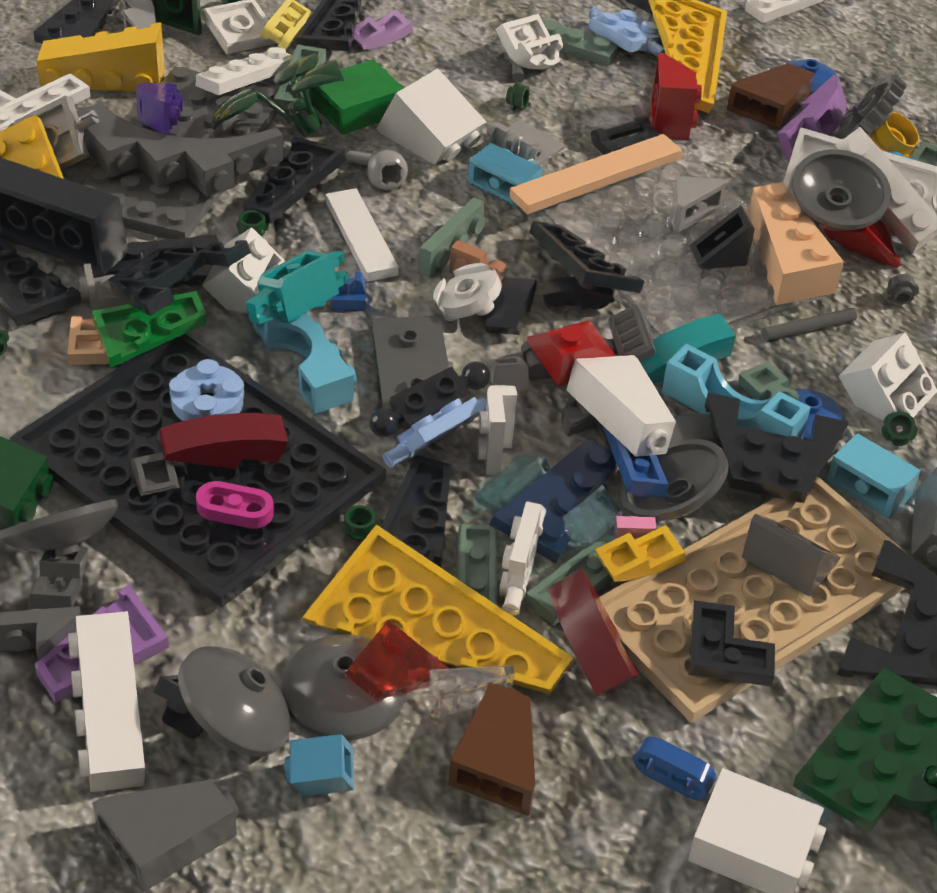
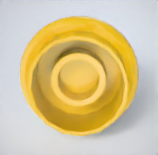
M892 112L890 117L869 135L881 151L899 152L904 157H910L919 142V135L915 126L909 119L897 112Z

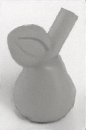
M396 145L379 148L372 154L351 150L347 153V162L366 165L369 181L373 186L382 191L398 188L407 177V163L400 154L399 147Z

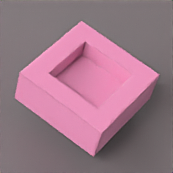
M616 516L613 538L617 539L629 532L634 539L640 538L656 530L655 517Z

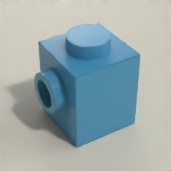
M342 734L290 740V756H286L284 762L285 776L288 783H291L302 796L354 791L353 747Z

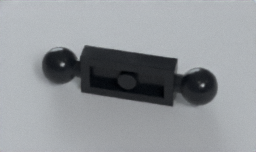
M473 361L468 363L463 368L462 375L458 376L451 366L390 397L389 405L393 410L380 408L374 411L369 419V427L379 437L393 435L400 422L408 430L419 420L428 415H435L440 412L441 408L458 398L462 404L470 400L471 392L468 388L472 390L484 388L489 383L490 371L484 363Z

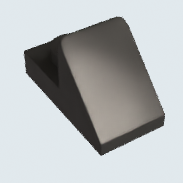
M80 606L0 612V652H20L36 649L39 661L66 638L68 633H76V616H81Z

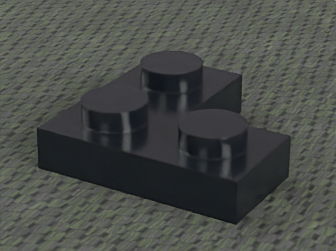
M694 600L691 615L688 675L771 687L775 673V643L734 638L735 606Z

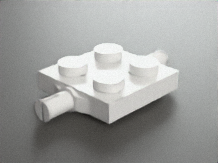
M527 501L522 517H514L510 539L515 540V542H512L511 545H506L502 561V569H507L508 572H503L499 595L506 596L502 609L512 616L520 615L536 556L538 536L543 532L542 524L546 515V509L541 504Z

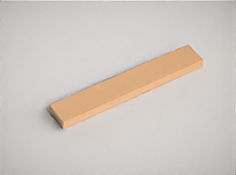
M662 134L511 187L509 197L526 214H530L681 159L682 149L666 135Z

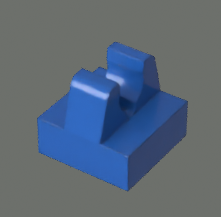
M356 272L355 278H349L347 284L338 288L339 294L331 298V310L365 311L366 278H363L361 272Z

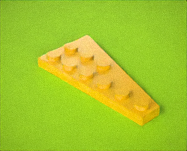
M648 0L666 55L695 71L697 84L702 85L701 102L695 103L694 110H701L710 114L715 101L727 11L698 0Z
M377 524L302 617L306 624L341 634L367 637L380 642L388 648L549 695L574 662L573 656Z

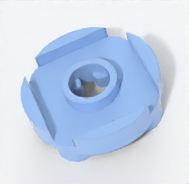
M206 359L200 361L197 366L184 370L169 383L172 410L183 421L213 415L240 413L242 410L244 398V383L234 371L219 366L214 360ZM203 393H213L214 396H210V395H207V394H206V395H201V394H203Z

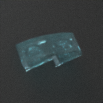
M601 485L593 490L583 501L571 508L562 519L565 522V531L571 540L575 543H580L586 549L615 525L616 516H624V514L604 486Z

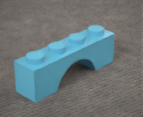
M308 311L301 314L299 320L290 323H283L279 319H273L262 324L253 323V328L268 349H289L306 358L298 366L299 393L314 414L354 401V385L357 383V378L353 367L350 364L346 365L340 357L337 346L328 341L320 323L314 322Z
M685 344L667 362L662 394L700 414H710L706 412L704 407L707 393L740 399L738 426L750 429L757 428L765 432L784 436H796L800 439L803 438L810 406L780 391L773 397L765 400H754L739 394L724 380L716 358L688 344Z

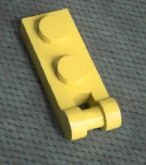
M286 0L267 22L260 36L266 40L270 38L278 44L277 47L287 50L313 12L295 0Z

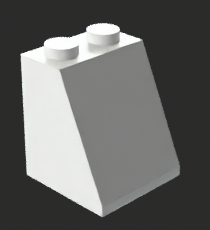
M436 69L395 94L377 130L380 134L435 165L445 158L447 161L453 159L461 151L462 147L467 146L470 148L476 144L482 136L480 131L486 121L442 72Z

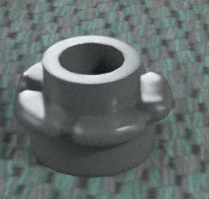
M896 275L888 282V287L886 288L887 298L900 305L908 304L915 298V295H918L919 286L915 284L914 278L910 275Z

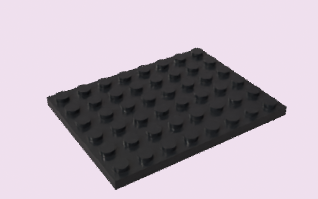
M186 334L130 359L10 437V441L46 456L49 472L52 474L53 480L84 504L90 505L116 499L118 509L109 523L221 608L386 480V469ZM202 360H214L219 366L234 371L244 383L243 407L240 413H262L282 416L288 443L278 463L242 458L238 468L233 469L173 461L179 489L140 496L132 471L131 461L133 458L163 452L159 436L161 427L183 421L172 410L169 383L184 370L197 366ZM203 393V394H201V395H206V394H207V395H210V396H214L213 393ZM213 481L260 489L271 495L274 516L266 526L254 529L203 518L197 511L196 493L202 485Z

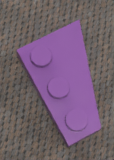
M129 584L118 592L119 598L107 609L102 606L94 613L104 614L128 611L134 665L169 648L167 635ZM68 636L35 663L36 674L55 703L73 695L71 671H79L78 658L70 659Z

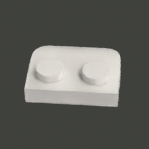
M539 14L503 23L495 29L509 57L516 64L524 68L547 69L553 67L561 60L559 51L563 48L562 39L559 34L549 35Z
M489 386L486 411H480L479 430L480 434L484 435L483 438H477L478 460H484L486 475H501L503 448H512L517 403L515 386Z

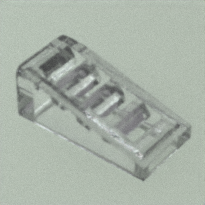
M514 666L430 670L428 687L430 718H443L477 708L490 682L494 684L501 683L499 686L513 688Z

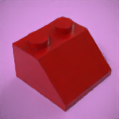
M658 53L650 102L652 127L660 135L664 134L669 139L689 140L691 128H696L697 110H694L695 103L701 102L702 85L697 84L695 71L665 53Z

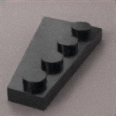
M71 0L33 31L34 40L43 44V41L78 35H81L82 38L95 36L99 28L103 29L106 24V16L113 13L120 0Z

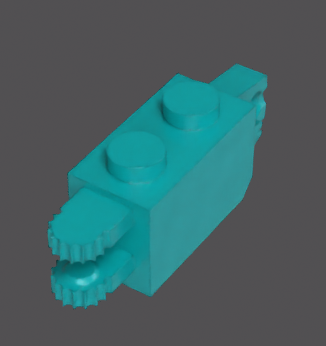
M307 250L262 273L257 282L259 293L246 302L250 322L262 324L273 319H279L283 323H290L299 320L301 314L324 306L327 300L339 294V287L349 282L347 272H334V268L345 261L344 253L333 251L324 254Z

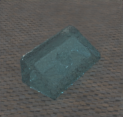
M517 455L475 496L476 502L497 513L551 469L546 457Z

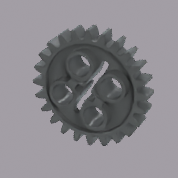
M892 74L890 77L887 76L884 81L874 85L864 95L862 100L858 101V104L853 106L839 122V128L834 131L832 137L844 139L859 127L869 136L890 117L894 109L893 106L901 100L900 97L905 93L906 83L896 74Z

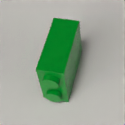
M372 59L341 69L344 81L311 88L312 105L343 135L379 123L395 94L404 89V87L386 69H383Z

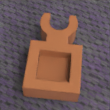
M457 240L451 246L449 270L451 274H454L453 271L462 266L484 263L489 266L490 270L493 271L494 268L499 276L506 269L507 265L500 260H487L486 251Z

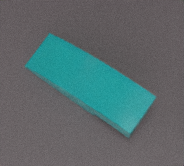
M721 313L700 318L653 339L656 354L640 363L653 384L663 382L667 362L685 344L716 359L732 356L736 334Z

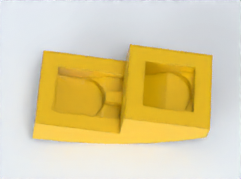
M666 525L637 539H634L629 532L595 549L597 557L614 582L650 576L686 561L685 551Z

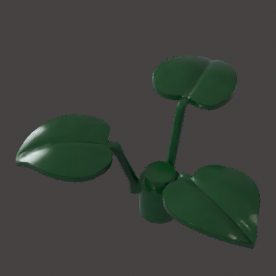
M314 53L303 58L301 61L288 65L275 76L274 82L276 85H283L289 81L293 84L291 90L297 94L298 99L288 106L290 109L289 114L260 91L253 93L251 89L231 96L216 109L211 123L213 130L215 131L222 122L247 110L257 99H260L285 118L288 124L294 122L301 135L304 136L314 132L322 125V121L311 104L307 90L328 83L344 81L339 63L336 60H331L316 67L319 58ZM305 75L303 79L298 81V77Z

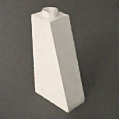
M634 355L575 359L567 391L635 457L666 454L676 421L639 360Z

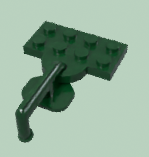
M883 667L797 773L793 787L868 833L871 832L891 804L909 811H927L934 834L937 836V697Z

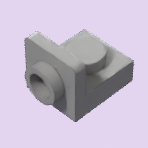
M91 264L83 265L85 277L78 278L82 298L89 299L91 311L130 304L112 292L108 279L114 275L93 278Z

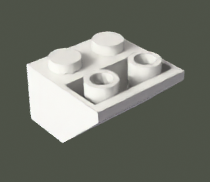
M252 227L224 246V248H231L237 240H247L251 253L229 267L213 265L202 285L226 309L247 314L249 312L246 302L259 293L257 282L260 275L285 262Z
M906 332L872 341L839 375L854 405L881 420H884L892 412H906L914 417L937 392L932 378L926 371L917 354V350L912 345Z

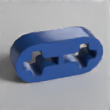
M657 737L645 738L633 756V762L641 773L693 800L704 799L716 781V773L707 762Z

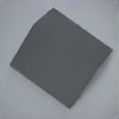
M754 514L751 519L742 558L807 596H810L841 558L776 520Z

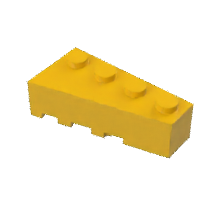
M161 22L151 24L150 27L137 29V26L125 28L123 32L108 34L107 31L96 32L95 36L82 38L81 35L43 41L36 61L40 87L67 74H72L87 84L90 90L136 92L139 83H162L165 76Z

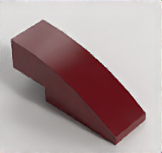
M232 413L206 416L161 427L159 432L164 460L233 469L238 468L242 458L278 463L288 443L282 416L274 414Z
M579 569L547 589L565 635L596 696H606L639 676L620 642L622 638L583 569Z

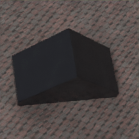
M740 205L689 245L698 266L702 270L747 266L755 228L745 208Z

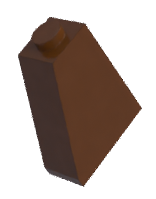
M787 63L736 81L731 85L727 110L780 130L798 111L801 103L810 96L815 73Z
M490 682L450 759L448 785L526 816L530 815L535 792V769L529 696L523 695L513 688L502 687Z

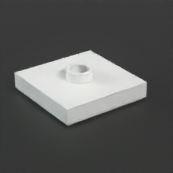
M243 0L202 9L201 17L226 54L276 44L270 38L266 40L260 36L269 19L255 0Z

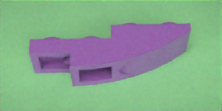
M833 75L802 102L803 111L777 133L786 160L791 158L800 127L831 136L840 125L839 122L846 113L847 101L838 75Z

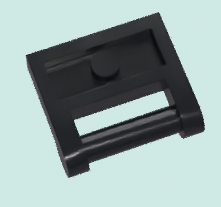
M646 115L635 117L634 121L606 130L603 128L592 130L591 141L605 155L659 136L660 134L651 126L649 118ZM638 133L637 135L611 142V140Z

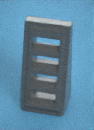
M633 305L609 317V327L619 356L634 355L639 362H642L656 354L650 325L638 305Z

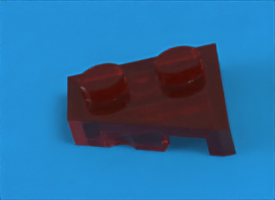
M387 620L344 675L376 701L392 697L396 692L406 693L416 690L421 683L432 680L435 684L440 683L451 669L391 621Z

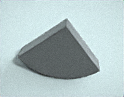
M573 396L568 399L562 413V428L568 437L598 423V420Z

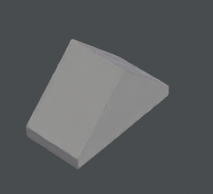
M676 176L672 200L673 230L679 233L721 209L727 182L722 179Z

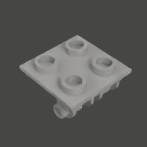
M517 120L507 128L500 123H491L487 128L489 140L480 145V148L484 149L486 145L488 146L489 143H492L498 147L508 149L511 153L528 161H533L538 166L566 147L560 141L520 120Z

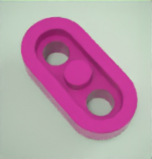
M213 481L202 485L196 493L197 511L203 518L254 529L266 526L274 516L271 495L260 489Z

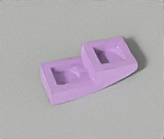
M395 9L377 22L370 16L356 25L353 40L363 50L373 49L393 43L407 36L414 29L411 22Z

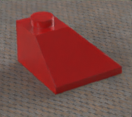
M881 218L870 226L852 230L837 229L822 224V228L828 238L832 241L837 239L844 248L894 268L902 265L888 226Z
M590 320L527 337V343L558 387L569 383L575 359L616 356Z

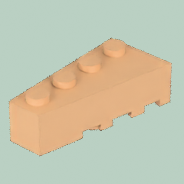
M783 182L753 187L748 216L755 228L753 238L761 251L759 257L762 265L765 264L768 271L767 280L769 286H773L774 289L773 298L775 304L780 305L836 293L844 261L810 217L801 209Z

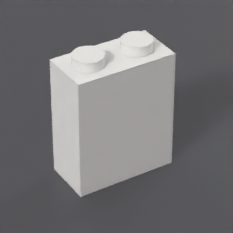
M722 768L695 833L688 861L765 893H794L796 886L805 889L814 866L813 862L806 860L809 850L818 853L826 831V827L818 825L824 807Z

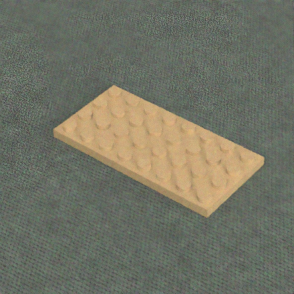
M819 478L805 503L775 497L683 549L686 557L685 562L650 576L628 580L599 598L622 638L620 642L633 665L690 723H693L753 685L688 675L691 615L694 600L735 606L734 638L775 643V670H777L906 588L871 575L884 540L891 541L900 549L902 548ZM754 514L774 519L841 557L837 565L810 596L742 558L750 522Z

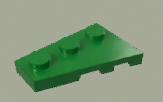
M197 291L173 295L174 302L151 316L146 315L131 304L93 310V322L110 368L205 325L206 312Z

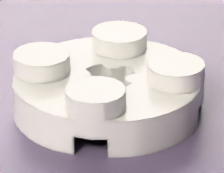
M474 263L454 270L455 277L448 282L443 278L434 290V300L445 320L454 321L458 318L474 314L482 316L491 312L494 308L493 301L500 294L502 284L494 268L492 271L487 264Z

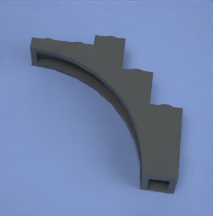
M102 103L77 110L79 117L91 110L97 113L99 123L84 129V140L88 153L111 178L141 168L158 187L188 178L206 197L234 188V178L283 161V134L277 128L231 138H189L164 135L134 125L115 115Z

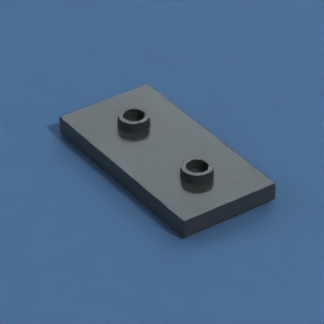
M440 316L371 319L382 408L393 410L389 405L390 397L449 368Z

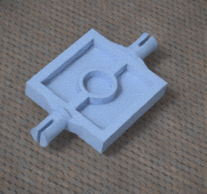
M593 7L589 11L588 16L591 19L588 28L603 37H607L611 42L628 52L646 51L657 57L658 53H665L657 25L641 20L635 12L622 10L617 13H604L597 9V7Z
M474 397L462 404L458 398L441 408L440 412L435 415H428L411 426L412 428L397 437L400 441L397 446L383 454L382 457L385 464L391 468L402 460L413 457L414 453L454 431L462 424H470L473 422V419L479 416L480 411H486V400L484 398L477 400Z

